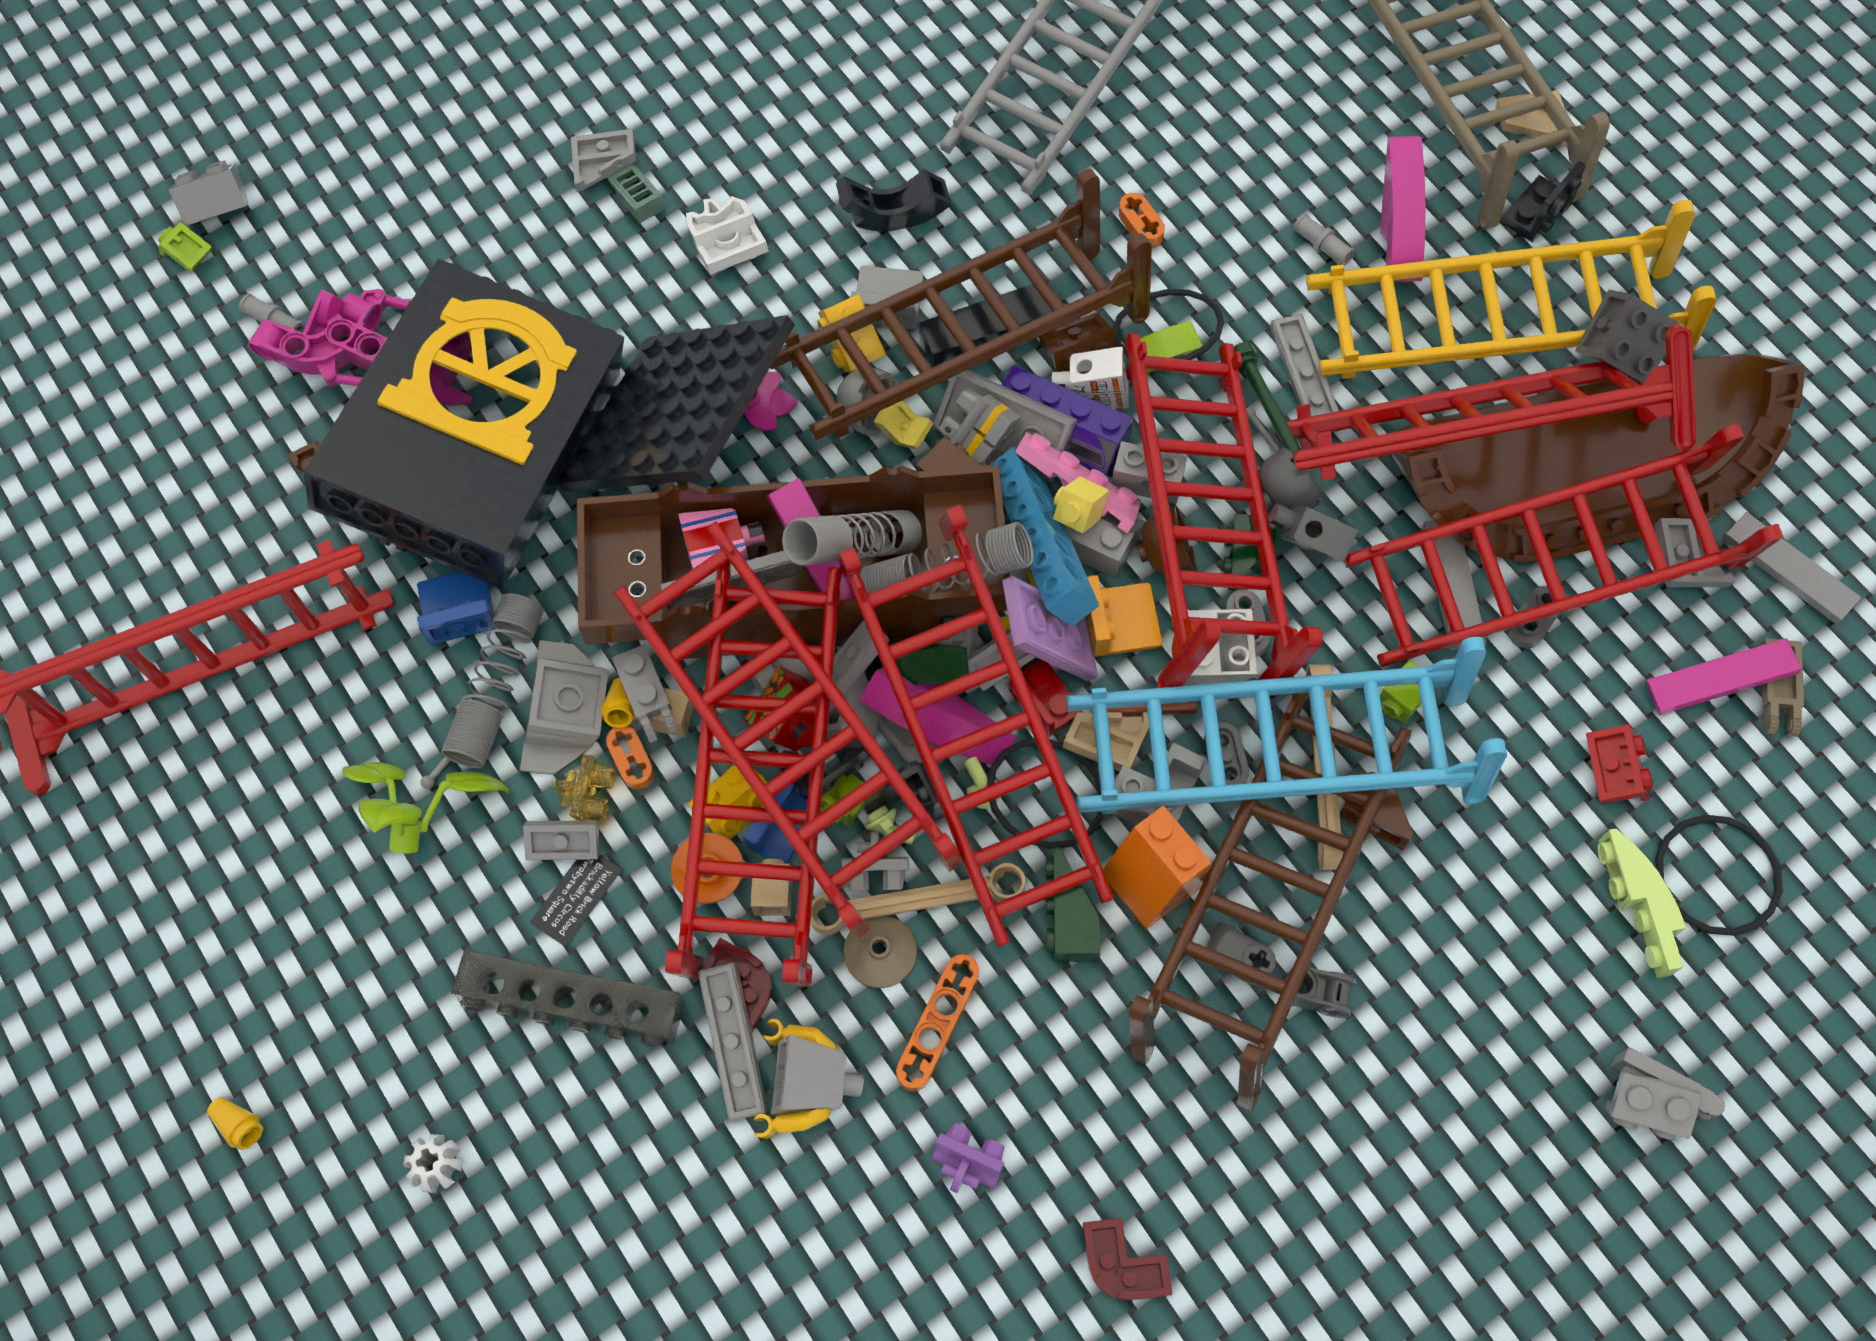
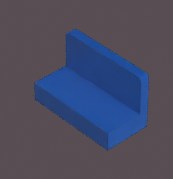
M791 784L774 796L782 809H807V799L797 794L794 784ZM753 822L743 837L747 848L765 859H780L784 861V864H787L795 852V849L776 823ZM794 825V826H795L796 829L798 830V829H800L801 827H803L804 825Z

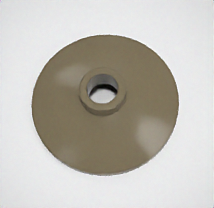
M881 916L864 919L871 930L859 938L853 932H849L843 950L846 967L850 974L865 986L888 988L897 985L910 974L917 958L915 938L904 923L893 917ZM883 943L887 947L886 951L882 954H876L873 951L874 945Z

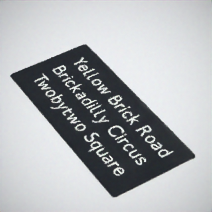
M602 855L598 859H577L531 919L530 923L563 946H566L620 874L622 868Z

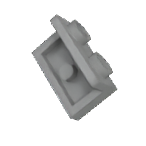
M1621 1069L1612 1101H1606L1605 1109L1611 1117H1614L1613 1121L1623 1127L1637 1129V1126L1641 1125L1652 1128L1653 1134L1668 1140H1676V1136L1690 1139L1703 1095L1700 1091Z

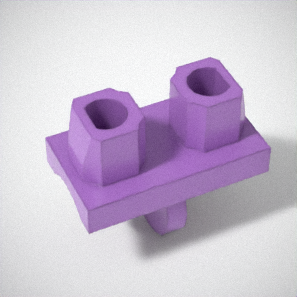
M954 1123L945 1135L940 1133L931 1160L943 1165L941 1173L954 1179L950 1190L955 1193L959 1192L962 1184L976 1189L978 1184L981 1183L995 1189L1004 1162H1002L1004 1145L992 1139H986L981 1151H978L967 1145L972 1133L968 1128Z

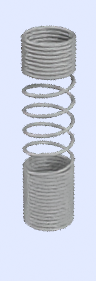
M904 509L793 519L787 524L783 532L782 544L787 558L800 566L838 562L839 553L853 546L852 530L849 527V524L853 522L855 524L853 533L854 543L858 550L857 555L859 559L911 553L919 545L922 535L921 524L911 511ZM893 517L898 520L903 531V539L899 548L894 546L896 533L891 523ZM862 521L866 523L864 536L859 526ZM889 525H890V527H891V529H892V533H893V542H892V543H891V541H890V539H889V535H888V527H889ZM868 527H869V529H870V530H869V534H870L871 547L869 546V543H868V541H867V530H868ZM857 529L859 530L861 536L860 548L858 546L856 538ZM864 539H865L866 546H867V548H868V550H869L867 553H864V552L862 551L863 545H864Z
M1019 522L988 530L985 540L979 533L975 536L977 554L986 569L983 575L984 579L988 571L995 576L1028 568L1033 562V548L1027 530ZM978 537L981 539L985 550L986 563L980 552ZM943 543L941 547L943 563L947 562L944 547L947 548L951 560H954L951 548L946 543ZM926 548L924 553L927 570L931 569L928 562V551L933 557L935 567L938 566L936 556L930 548ZM910 553L862 567L860 576L867 593L870 594L922 573V568L917 556ZM989 562H990L991 566L993 567V569L995 570V572H993V571L989 568ZM956 575L951 576L952 582L950 586L944 587L939 582H936L935 588L932 591H926L924 590V588L919 590L927 593H935L938 586L941 589L949 590L952 588L954 582L964 586L968 584L970 580L968 578L966 581L960 582L956 579Z
M506 593L501 596L492 620V624L496 629L490 630L486 634L491 645L480 649V654L485 661L474 665V671L480 678H474L467 682L468 688L473 694L465 695L461 698L458 710L456 711L457 714H455L447 734L448 736L442 747L443 749L441 750L446 758L460 765L482 768L485 766L486 760H488L487 757H489L488 754L491 747H493L492 744H494L493 741H495L497 731H499V725H501L504 718L503 714L493 706L466 698L478 697L491 705L501 708L508 707L502 700L478 694L471 687V683L473 681H485L498 689L509 692L514 691L513 687L507 683L483 677L478 672L477 667L482 664H490L502 672L511 675L520 674L519 670L512 666L490 661L485 657L483 651L487 648H496L517 659L526 658L525 654L521 651L507 646L496 645L490 639L491 633L502 632L508 637L523 643L533 642L532 638L535 637L534 635L544 610L539 603L526 596L514 593ZM506 650L515 652V653H517V654H519V655H521V656L512 654V653H510V652H508V651H506ZM502 667H505V668H508V669H510V670H513L514 672L509 671V670H506V669H504V668H502Z

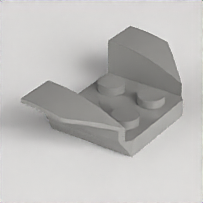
M540 640L528 726L519 771L555 775L590 749L594 742L599 739L603 716L601 708L605 701L609 670L596 667L574 644Z

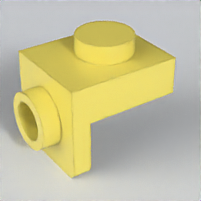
M903 401L881 410L874 420V423L894 444L912 449L920 447L933 425L929 418L917 416Z

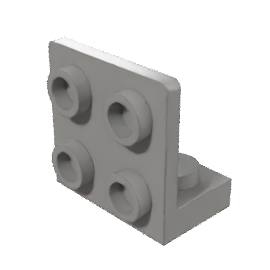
M861 266L856 291H851L850 297L859 294L865 308L923 282V272ZM920 302L895 313L905 329L916 330ZM883 319L872 323L873 326L887 327Z

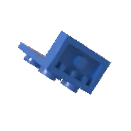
M460 571L417 583L423 614L417 617L419 630L429 645L495 629L492 624L495 613L488 583Z

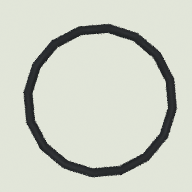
M1164 289L1151 292L1150 299L1168 295L1189 296L1204 301L1215 312L1218 323L1214 335L1208 342L1187 355L1174 358L1192 360L1207 352L1220 338L1225 321L1220 307L1207 295L1189 289ZM1125 307L1116 316L1113 330L1115 346L1123 347L1124 355L1128 358L1127 349L1121 343L1118 332L1122 319L1127 315Z
M1035 739L1021 740L1004 749L990 767L987 786L994 784L996 771L1008 755L1023 747L1037 746ZM1050 739L1054 748L1065 750L1085 765L1094 777L1098 794L1101 795L1099 772L1090 760L1063 748V742ZM996 799L989 801L991 811L1004 829L1012 835L1021 833V831L1010 825L998 808ZM1102 811L1097 812L1096 817L1088 827L1089 837L1104 817ZM1074 837L1070 840L1054 842L1041 840L1031 845L1053 849V845L1065 848L1073 847L1077 842Z
M1701 815L1681 821L1664 836L1655 857L1656 870L1663 880V858L1670 841L1686 827L1703 822L1728 824L1747 833L1764 849L1774 870L1775 887L1768 909L1752 923L1736 928L1713 927L1690 917L1678 905L1684 922L1709 934L1730 936L1759 928L1775 913L1783 892L1781 867L1771 846L1752 827L1730 817Z

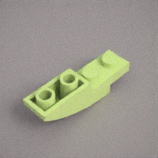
M1610 829L1600 838L1598 844L1599 859L1602 864H1606L1610 876L1608 882L1610 894L1613 899H1617L1620 910L1635 908L1634 922L1638 931L1643 933L1647 945L1645 948L1646 960L1648 965L1654 968L1656 977L1672 976L1684 967L1674 938L1686 929L1679 907L1663 878L1642 851L1618 829Z

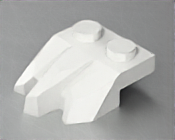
M731 196L727 199L726 204L721 206L714 198L704 199L703 213H686L687 226L693 242L710 275L769 252L766 240L756 226L753 214L744 200Z

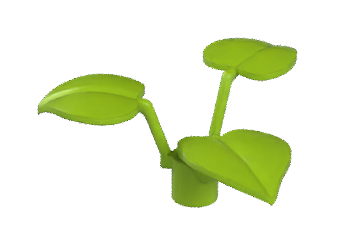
M383 762L350 765L342 769L343 775L351 780L363 783L383 782L387 785L390 800H362L359 802L358 810L362 819L374 833L391 825L389 849L403 854L418 851L420 832L428 831V823L443 793L447 789L451 788L456 791L467 792L501 790L508 794L510 791L501 781L484 773L474 771L448 773L445 777L446 781L441 782L422 821H420L418 818L422 816V810L419 807L408 803H397L394 780L405 778L403 769Z

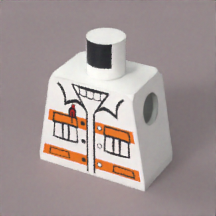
M1123 347L1073 354L1070 356V371L1052 372L1053 383L1111 408H1129V380H1127L1126 376L1127 367Z

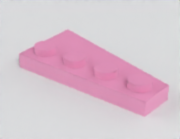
M1028 432L1025 433L1015 453L1048 477L1055 478L1056 475L1061 477V483L1064 487L1081 476L1110 490L1102 516H1106L1107 513L1115 516L1121 521L1118 527L1128 534L1135 523L1141 501L1137 499L1138 497L1133 491L1126 487H1116L1108 482L1109 479L1105 474L1096 469L1088 470L1080 465L1078 458L1066 451L1061 453L1050 446L1051 443L1045 437L1039 434L1031 435Z

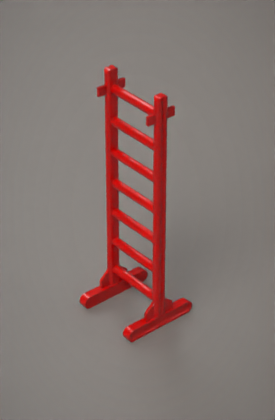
M1679 324L1669 327L1665 334L1666 365L1654 367L1642 384L1609 364L1598 361L1311 416L1310 404L1296 406L1297 419L1286 421L1295 439L1300 438L1301 450L1293 454L1294 465L1298 471L1320 468L1321 479L1328 480L1336 478L1335 464L1633 408L1635 417L1644 423H1650L1656 418L1669 417L1671 443L1679 450L1687 451L1696 443L1692 334L1689 329ZM1608 380L1619 390L1586 395L1576 386ZM1557 389L1568 399L1535 406L1525 395ZM1506 399L1517 409L1482 415L1473 405ZM1456 409L1465 419L1430 425L1421 415ZM1405 418L1414 429L1378 435L1371 425ZM1355 428L1362 437V439L1332 444L1331 432ZM1275 431V437L1279 442H1281L1278 434Z
M1129 333L1125 339L1129 361L1126 368L1127 380L1132 381L1174 628L1171 648L1173 658L1160 673L1157 680V688L1183 686L1219 641L1220 633L1274 636L1271 652L1272 663L1257 680L1294 677L1320 648L1323 636L1319 627L1304 626L1298 632L1296 628L1289 626L1238 371L1242 364L1241 353L1237 351L1235 353L1233 344L1222 343L1218 350L1221 363L1146 356L1148 353L1146 342H1141L1140 334ZM1146 369L1220 376V389L1225 390L1226 388L1229 404L1150 396ZM1153 410L1231 417L1237 445L1158 438ZM1160 452L1240 459L1245 488L1165 481ZM1168 495L1248 502L1254 531L1173 525ZM1175 540L1256 545L1262 576L1180 570ZM1183 585L1265 590L1271 622L1188 617ZM1270 695V700H1273L1277 695Z
M1734 424L1719 430L1703 446L1348 553L1344 560L1346 568L1371 562L1400 645L1398 649L1377 655L1380 668L1461 644L1464 639L1470 637L1488 636L1724 564L1726 570H1731L1750 562L1784 538L1779 524L1764 527L1739 545L1719 551L1691 479L1692 475L1700 474L1710 469L1744 439L1740 425ZM1672 470L1705 556L1668 567L1636 480ZM1622 485L1654 571L1617 582L1585 496ZM1571 500L1603 587L1566 597L1535 511ZM1521 515L1552 602L1516 613L1484 526ZM1471 531L1502 617L1465 628L1434 542ZM1421 546L1451 633L1414 644L1384 557Z
M959 504L945 510L938 522L945 541H954L960 556L959 558L870 594L867 593L860 576L862 566L854 547L840 552L838 563L846 583L849 582L999 948L1010 943L1001 917L1090 880L1093 881L1102 904L1115 898L965 534L968 522ZM966 571L981 609L889 646L875 613V607ZM987 622L1002 658L1001 661L913 697L909 696L895 659ZM1008 674L1023 712L931 749L916 711ZM1029 725L1044 763L952 801L938 767V762ZM1047 777L1051 778L1065 815L973 852L958 814ZM1071 828L1086 866L994 904L979 866Z
M715 521L706 528L721 549L640 606H638L624 585L613 593L831 900L843 922L859 938L871 930V928L858 910L847 901L839 890L842 886L921 829L925 831L933 842L937 856L949 872L962 864L959 850L946 832L942 833L719 523ZM730 561L752 593L670 650L648 618ZM761 605L784 637L701 694L679 662ZM793 649L816 681L733 739L710 706ZM825 693L848 726L767 784H764L742 751ZM858 738L881 771L797 830L774 796L851 741ZM890 783L913 817L830 876L806 842Z
M327 540L317 544L320 557L15 673L10 674L0 669V716L4 714L6 716L24 787L35 795H42L50 789L51 781L44 756L57 751L67 732L357 620H360L364 631L377 626L373 614L395 606L393 595L389 589H384L366 596L364 587L362 585L356 587L344 570L365 561L360 546L354 543L335 551L332 541ZM327 576L330 586L338 585L350 603L314 616L293 588ZM279 594L300 622L264 635L242 608ZM227 614L250 641L214 654L190 628ZM175 634L195 654L199 661L164 674L138 648ZM122 654L149 680L112 693L85 668ZM69 674L95 696L97 700L61 713L32 689Z
M730 561L716 572L712 621L727 611L728 601H741L752 593L748 587L730 586L732 566ZM828 567L826 592L766 588L776 604L825 607L821 646H807L816 659L820 661L821 666L831 679L833 677L842 576L841 567ZM725 630L709 641L704 692L720 682L723 654L757 656L774 643L725 640ZM793 649L780 657L800 659ZM825 693L795 713L815 715L812 751L827 741L830 700ZM727 694L710 707L716 715L717 708L772 712L791 698ZM701 718L678 950L668 949L665 972L683 978L699 979L698 971H701L703 967V957L692 954L695 931L794 938L793 959H784L782 982L795 987L810 988L813 968L812 965L807 963L814 876L802 861L801 867L702 859L706 818L775 823V821L764 807L708 803L711 764H735L724 749L713 748L714 735ZM742 751L752 766L789 768L806 756L803 754ZM825 761L810 771L807 809H783L793 825H805L820 814ZM818 835L806 842L815 856H817ZM700 874L800 882L796 923L696 916Z

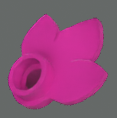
M767 372L754 394L753 400L743 413L747 416L750 425L763 431L776 430V417L789 414L797 406V400L792 395L778 388L781 382V374L778 372Z

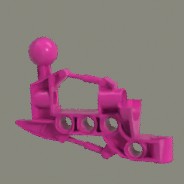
M321 289L303 333L264 319L247 345L254 353L264 359L275 361L296 372L310 375L321 374L330 387H335L338 384L358 386L363 377L339 374V369L352 363L368 370L388 339L374 332L381 320L383 311L387 305L406 310L410 301L388 296L382 289L364 290L361 296L348 293L341 300ZM465 332L454 337L441 350L467 360L472 352L470 333ZM349 336L347 340L338 342L340 338ZM304 349L302 353L293 355L295 351ZM371 350H378L377 353L373 355H367V353ZM432 363L429 380L432 392L441 405L449 406L473 404V398L470 395L451 387L459 373Z

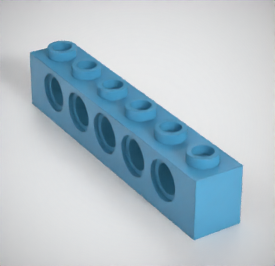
M1013 446L990 466L999 465L1002 501L1011 523L1019 522L1022 524L1030 537L1033 548V562L1029 568L1047 611L1073 627L1095 610L1099 603L1065 525L1053 519L1057 506L1054 505V499L1042 472L1015 453L1017 448Z

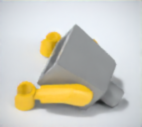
M770 1019L767 1022L770 1028H779L775 1036H763L769 1045L778 1046L771 1114L778 1115L776 1119L766 1114L755 1116V1121L767 1120L769 1124L767 1131L764 1133H755L757 1137L768 1139L774 1136L776 1131L780 1134L806 1131L826 1121L831 1111L841 1108L843 1095L860 1097L864 1084L863 1075L845 1072L846 1054L838 1051L835 1043L818 1028L791 1024L784 1028L777 1019Z

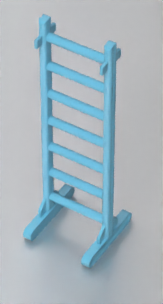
M1482 637L1464 639L1460 644L1455 659L1441 660L1426 667L1107 692L1106 688L1092 689L1090 694L1066 695L1067 712L1092 711L1101 795L1076 797L1077 808L1080 813L1102 811V815L1117 814V810L1162 807L1163 805L1175 806L1443 784L1452 788L1461 787L1465 804L1483 802L1507 757L1505 741L1500 738L1486 740L1481 744L1474 761L1461 762L1449 767L1434 687H1443L1442 692L1446 706L1453 707L1464 704L1486 656L1484 639ZM1418 684L1433 769L1393 772L1378 687ZM1363 688L1378 773L1337 776L1324 691ZM1309 692L1322 778L1282 781L1269 696ZM1255 697L1267 782L1226 785L1215 700ZM1201 701L1212 786L1171 789L1161 704ZM1147 705L1156 791L1118 794L1115 788L1107 708Z

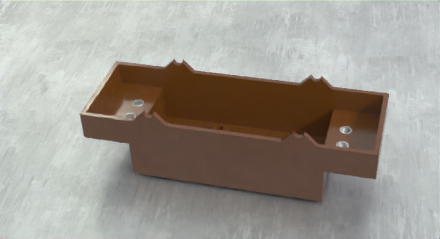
M902 465L893 469L884 466L869 476L801 481L820 516L903 509L911 511L921 524V541L911 553L915 554L920 561L922 572L927 571L924 557L926 548H930L934 552L938 566L944 564L941 556L943 543H946L951 548L954 559L960 557L954 541L946 542L938 522L945 510L959 504L961 505L968 522L965 534L982 575L985 574L986 569L977 554L975 536L979 533L985 540L988 530L1005 526L999 465L919 472ZM687 482L685 485H675L672 483L661 491L654 493L577 499L578 628L586 645L646 640L613 592L624 585L638 606L662 591L660 584L678 580L692 570L678 514L728 508L735 509L740 527L760 522L765 542L746 547L748 560L784 551L782 538L785 528L768 500L767 495L790 482L705 488ZM894 517L891 519V523L894 521L898 522ZM862 521L859 526H866V523ZM851 522L849 527H855V524ZM903 531L896 535L894 545L896 548H899L902 543ZM888 532L889 539L892 543L893 534L891 532ZM860 533L856 534L858 546L860 548L861 536ZM867 533V541L871 547L870 534ZM852 534V536H853V546H852V548L854 547V549H855V551H856V553H857L858 550H857V548H856V546H855V543H854V535ZM978 537L980 552L986 563L985 550L981 539ZM864 539V545H863L862 551H863L864 553H867L869 550H868V548H867V546H866L865 539ZM944 547L945 558L949 562L951 557L947 548ZM763 551H766V552H767L766 554H763V555L760 554V553L763 552ZM928 551V562L932 569L935 567V563ZM906 554L866 557L859 560L861 566L865 567ZM635 557H643L642 562L638 564L632 563ZM989 562V568H990L993 572H995V570L993 569V567L991 566V564H990V562ZM805 565L802 566L804 573L763 585L768 589L820 592ZM966 571L956 574V579L960 582L966 581L968 579ZM988 571L984 579L997 612L1007 611L1002 580L1009 578L1010 572L995 576ZM946 578L939 581V583L944 587L950 586L952 578ZM970 581L964 586L954 582L949 590L941 589L938 586L935 593L917 590L874 608L886 636L905 639L941 625V616L969 614L981 609ZM936 583L924 587V590L932 591ZM637 588L644 589L641 595L636 596L632 594ZM714 598L681 608L675 606L668 610L666 605L649 617L648 620L671 650L712 621L713 610H710V608L713 606ZM856 599L839 600L835 647L843 646L864 620ZM728 601L727 610L740 601ZM777 604L806 645L821 646L825 607ZM760 605L725 630L724 639L775 643L784 636ZM709 642L684 659L708 657Z

